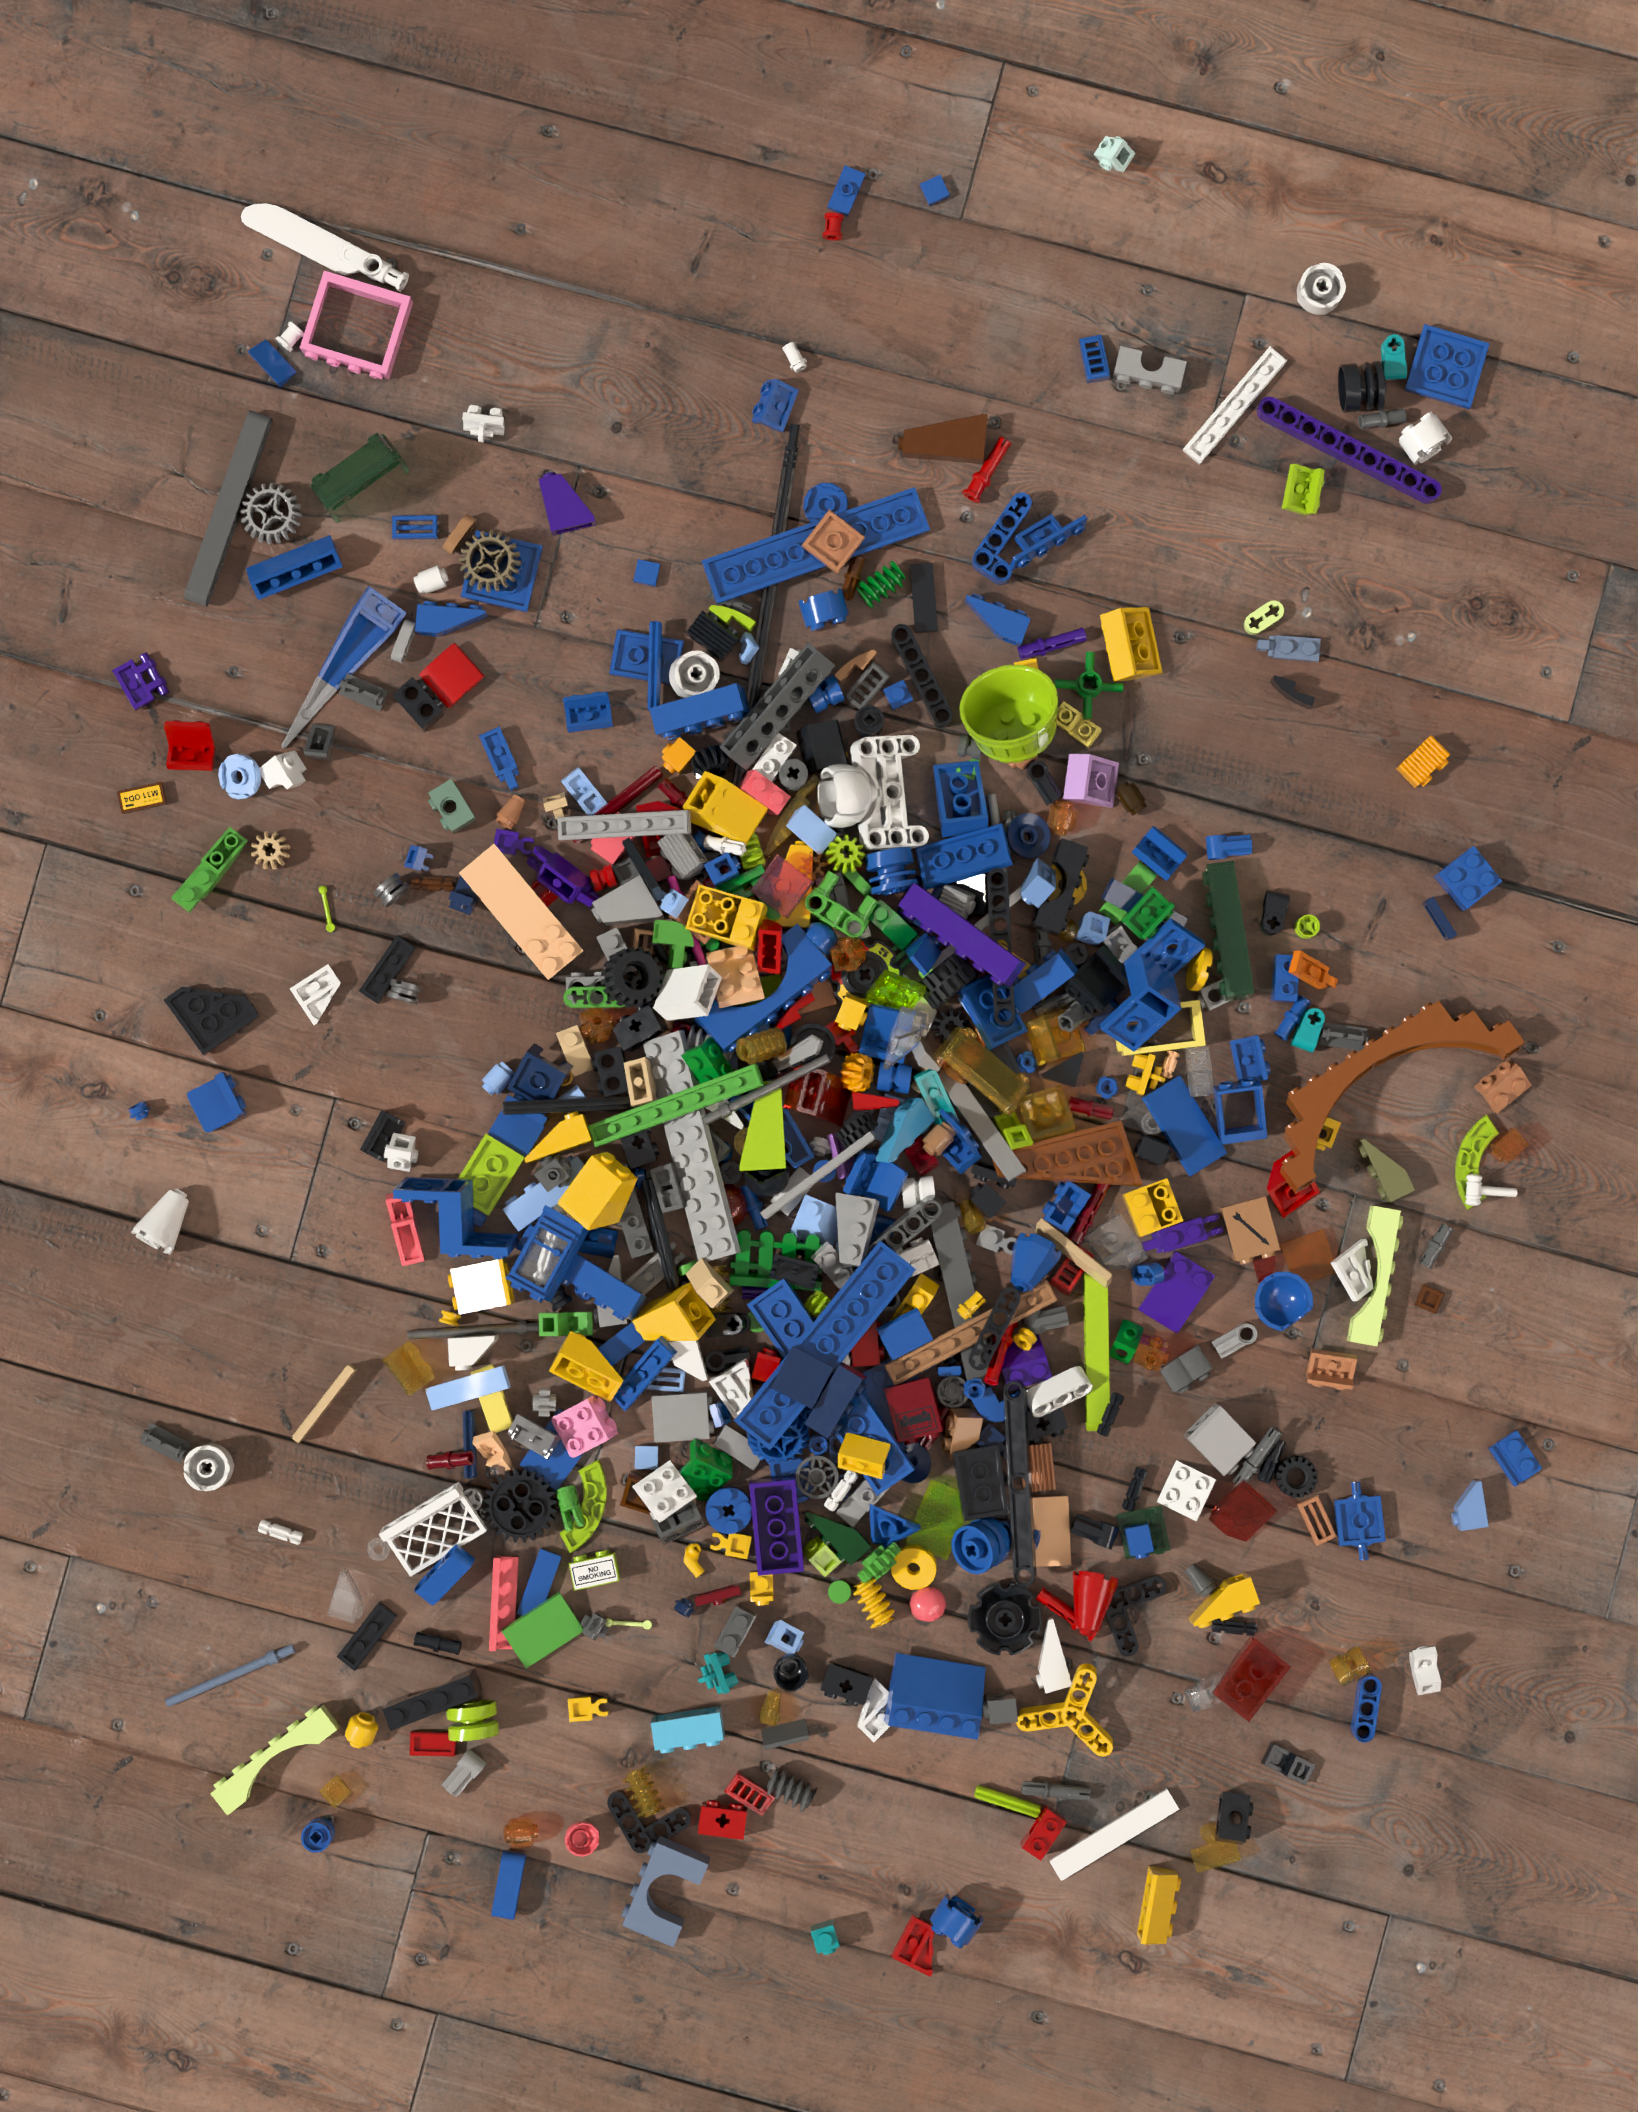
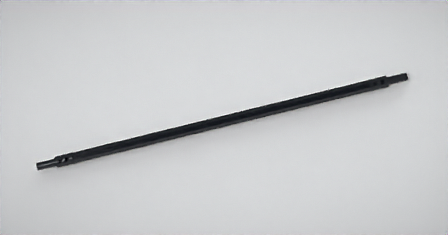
M791 424L788 445L785 446L771 536L786 531L799 449L797 441L800 425ZM777 584L762 590L755 641L759 649L751 660L746 692L750 710L759 701ZM736 762L732 784L737 787L748 769L745 770Z

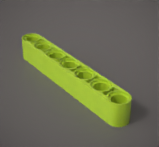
M1084 1273L1085 1374L1093 1386L1092 1390L1085 1395L1086 1431H1097L1099 1424H1102L1101 1419L1107 1404H1110L1108 1287H1103L1089 1274Z

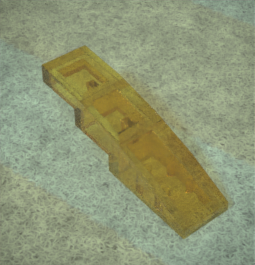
M815 774L797 792L781 815L764 851L766 858H769L794 834L786 825L795 810L803 805L808 808L810 807V802L806 797L818 787L820 781Z

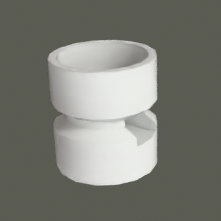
M933 1176L920 1177L918 1181H915L914 1178L906 1179L902 1187L904 1208H912L925 1197L935 1195ZM929 1203V1204H927L926 1206L936 1205V1204H934V1203Z

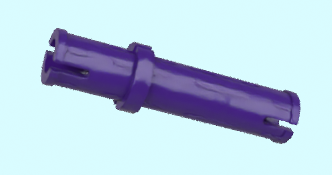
M1081 627L1043 640L1038 638L1036 642L1018 646L1017 649L1019 657L1023 661L1038 655L1042 657L1047 652L1085 642L1087 638L1084 628Z

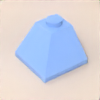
M805 1194L790 1232L796 1234L797 1241L803 1240L805 1243L807 1235L815 1233L820 1238V1244H824L827 1241L833 1247L838 1236L836 1207Z

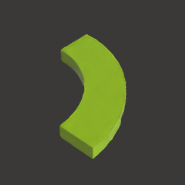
M1488 1115L1480 1118L1466 1133L1456 1157V1185L1466 1209L1473 1207L1465 1203L1467 1199L1465 1197L1466 1182L1468 1181L1466 1176L1469 1174H1479V1163L1484 1150L1500 1134ZM1481 1195L1482 1198H1480V1200L1482 1201V1200L1485 1199L1487 1196H1486V1195Z
M599 1459L578 1470L583 1483L584 1494L581 1510L585 1525L579 1527L574 1520L572 1522V1530L566 1531L564 1529L560 1532L570 1553L578 1549L591 1537L599 1525L605 1510L607 1484Z

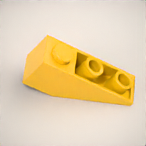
M920 1273L889 1322L915 1308H918L922 1315L940 1285Z

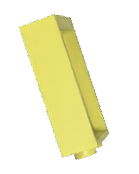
M1200 1000L1180 1002L1182 1008H1189L1193 1041L1141 1047L1133 1052L1116 1040L1117 1051L1121 1052L1122 1056L1205 1046Z

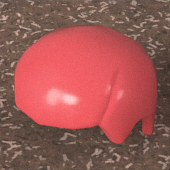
M925 1587L914 1592L909 1602L911 1614L917 1620L932 1622L939 1619L944 1614L946 1608L945 1596L939 1589L934 1587Z
M586 1821L573 1823L565 1833L567 1850L573 1855L580 1857L592 1854L599 1845L598 1829Z

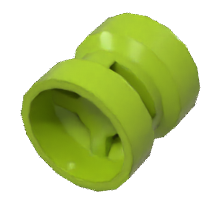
M1313 915L1300 917L1294 925L1295 933L1303 939L1313 937L1320 929L1319 920Z

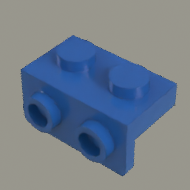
M594 692L592 694L572 695L563 698L568 733L613 727L608 692Z
M1155 826L1147 832L1132 851L1140 861L1144 862L1165 881L1170 878L1188 856L1187 852Z
M1259 1035L1229 1041L1238 1083L1242 1082V1079L1255 1078V1080L1259 1081L1268 1080L1267 1075H1270L1271 1072L1268 1061L1264 1062L1263 1052H1266L1264 1040L1259 1039Z

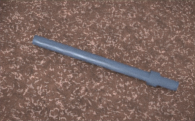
M291 1644L277 1651L273 1649L266 1652L265 1656L168 1697L165 1699L168 1707H171L265 1665H274L280 1662L279 1659L295 1653V1648Z

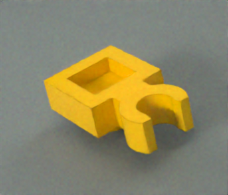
M713 1532L712 1536L718 1537L720 1544H711L710 1548L712 1550L726 1548L725 1555L748 1559L752 1536L734 1533L729 1534L728 1538H725L721 1533Z
M591 1696L568 1698L569 1722L593 1720V1713L599 1716H607L609 1711L600 1710L599 1705L607 1703L608 1699L599 1698L596 1702H592Z

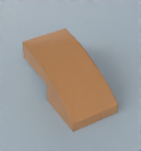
M870 650L850 660L834 675L837 682L841 685L855 668L863 673L876 658L877 652Z

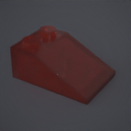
M1250 1636L1238 1651L1212 1693L1250 1722L1291 1666L1257 1639Z

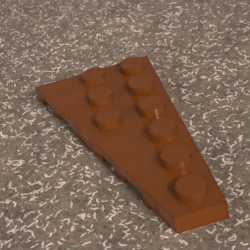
M1121 1120L1034 1142L1031 1146L1012 1149L1026 1170L1025 1173L1016 1178L1141 1186L1143 1184ZM993 1160L997 1176L1006 1178Z

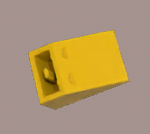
M704 771L683 805L684 810H690L691 823L734 841L744 842L746 845L768 810L766 806L726 779Z
M699 885L685 929L755 951L758 943V929L766 917L768 907L762 902Z
M1244 1572L1224 1579L1189 1617L1192 1625L1204 1628L1212 1625V1621L1220 1618L1223 1621L1234 1617L1233 1613L1242 1610L1243 1613L1255 1610V1605L1260 1604L1251 1577Z

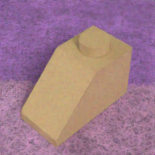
M576 1025L557 1032L556 1035L568 1063L573 1065L571 1070L573 1076L575 1077L593 1070L592 1058L580 1027Z
M643 1057L625 1062L624 1069L631 1106L635 1107L653 1102L657 1088L652 1076L650 1061Z
M701 1258L686 1273L695 1291L712 1309L718 1307L734 1291L704 1258Z

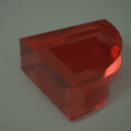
M1275 1256L1252 1262L1258 1283H1261L1265 1277L1273 1273L1276 1265Z

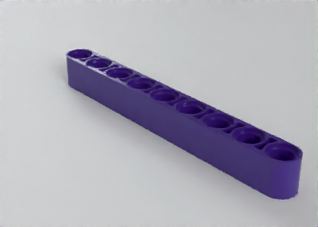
M1274 397L1263 398L1257 407V416L1263 422L1422 503L1431 504L1441 494V485L1435 479ZM1270 405L1274 412L1267 414L1263 411L1262 406ZM1290 415L1294 423H1285L1283 416ZM1303 426H1311L1314 430V433L1306 434L1303 430ZM1327 435L1331 436L1334 440V444H1326L1323 440V437ZM1343 447H1352L1354 450V454L1347 455L1344 452ZM1364 457H1372L1374 465H1367L1364 462ZM1389 466L1393 468L1394 475L1389 476L1385 474L1384 467ZM1411 477L1414 480V486H1408L1404 482V478ZM1425 487H1431L1435 495L1431 497L1426 495Z

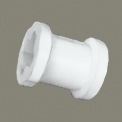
M289 322L288 328L280 337L277 336L275 339L286 350L291 352L293 345L300 337L303 338L304 333L295 324Z

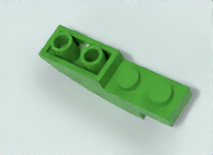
M229 827L200 860V865L171 897L172 900L188 913H191L203 898L205 899L221 880L248 840Z

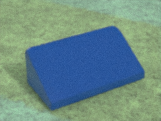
M266 339L248 351L249 355L280 388L297 373Z
M605 1228L589 1230L578 1252L613 1258L618 1231Z

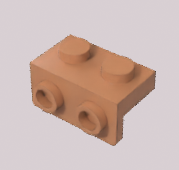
M1507 1059L1499 1064L1489 1075L1483 1077L1474 1088L1484 1097L1491 1110L1497 1114L1532 1085L1521 1067L1512 1060Z
M1311 1348L1306 1371L1307 1382L1316 1387L1329 1386L1338 1390H1353L1357 1355Z

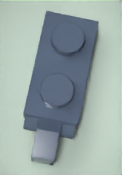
M1281 635L1269 636V640L1257 641L1256 651L1268 652V657H1273L1272 659L1317 663L1319 662L1321 639Z

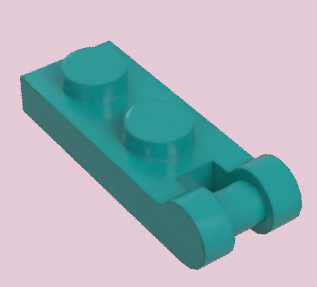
M927 1069L913 1076L928 1109L935 1118V1125L945 1122L939 1116L941 1109H944L947 1113L951 1111L958 1119L937 1071Z

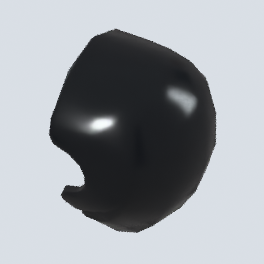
M785 1654L777 1659L773 1667L776 1684L786 1692H796L803 1688L808 1681L809 1674L806 1662L797 1654Z

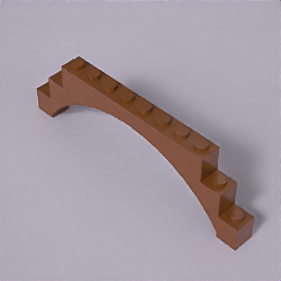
M1440 1001L1434 1004L1431 1002L1427 1003L1420 1009L1421 1012L1417 1015H1408L1401 1021L1402 1024L1398 1027L1392 1026L1388 1028L1378 1040L1375 1038L1369 1040L1364 1044V1049L1359 1052L1356 1050L1352 1051L1345 1057L1346 1060L1342 1063H1333L1326 1069V1073L1321 1076L1318 1074L1307 1081L1308 1084L1303 1088L1298 1086L1288 1093L1289 1096L1286 1104L1299 1123L1293 1121L1287 1125L1283 1138L1296 1157L1291 1155L1282 1162L1283 1165L1280 1173L1295 1194L1315 1182L1317 1175L1313 1171L1314 1158L1323 1124L1341 1096L1357 1080L1375 1067L1407 1053L1434 1048L1479 1050L1498 1055L1502 1060H1505L1522 1049L1525 1041L1509 1020L1503 1024L1498 1022L1488 1030L1474 1010L1469 1014L1466 1012L1460 1014L1455 1018L1456 1022H1454Z

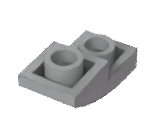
M724 1425L712 1444L751 1470H754L760 1459L757 1455L753 1454L748 1445V1439L727 1425Z

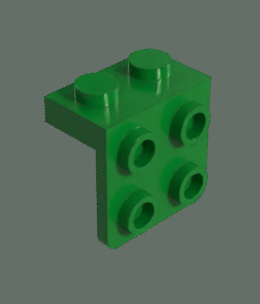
M695 1438L690 1443V1461L678 1472L696 1494V1499L705 1502L716 1490L720 1489L733 1477L732 1457Z

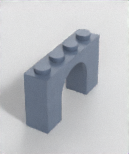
M659 1836L657 1843L652 1841L647 1855L651 1856L648 1864L645 1862L642 1864L638 1874L642 1876L640 1883H635L630 1893V1896L633 1897L631 1905L626 1903L621 1917L625 1919L622 1926L674 1947L684 1919L657 1907L650 1897L649 1886L656 1878L668 1874L679 1876L700 1885L709 1865L710 1857Z

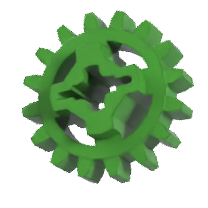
M892 1542L886 1548L880 1545L861 1562L864 1567L858 1572L857 1576L863 1583H866L872 1577L878 1580L897 1563L894 1558L900 1553L901 1549L895 1542Z

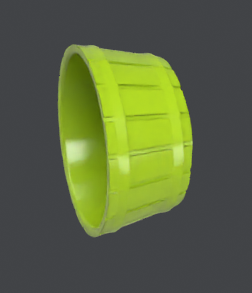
M1026 665L1000 666L978 676L967 687L960 702L961 720L966 731L985 755L993 760H999L1004 763L1023 762L1043 752L1054 737L1058 712L1057 689L1053 681L1036 668Z

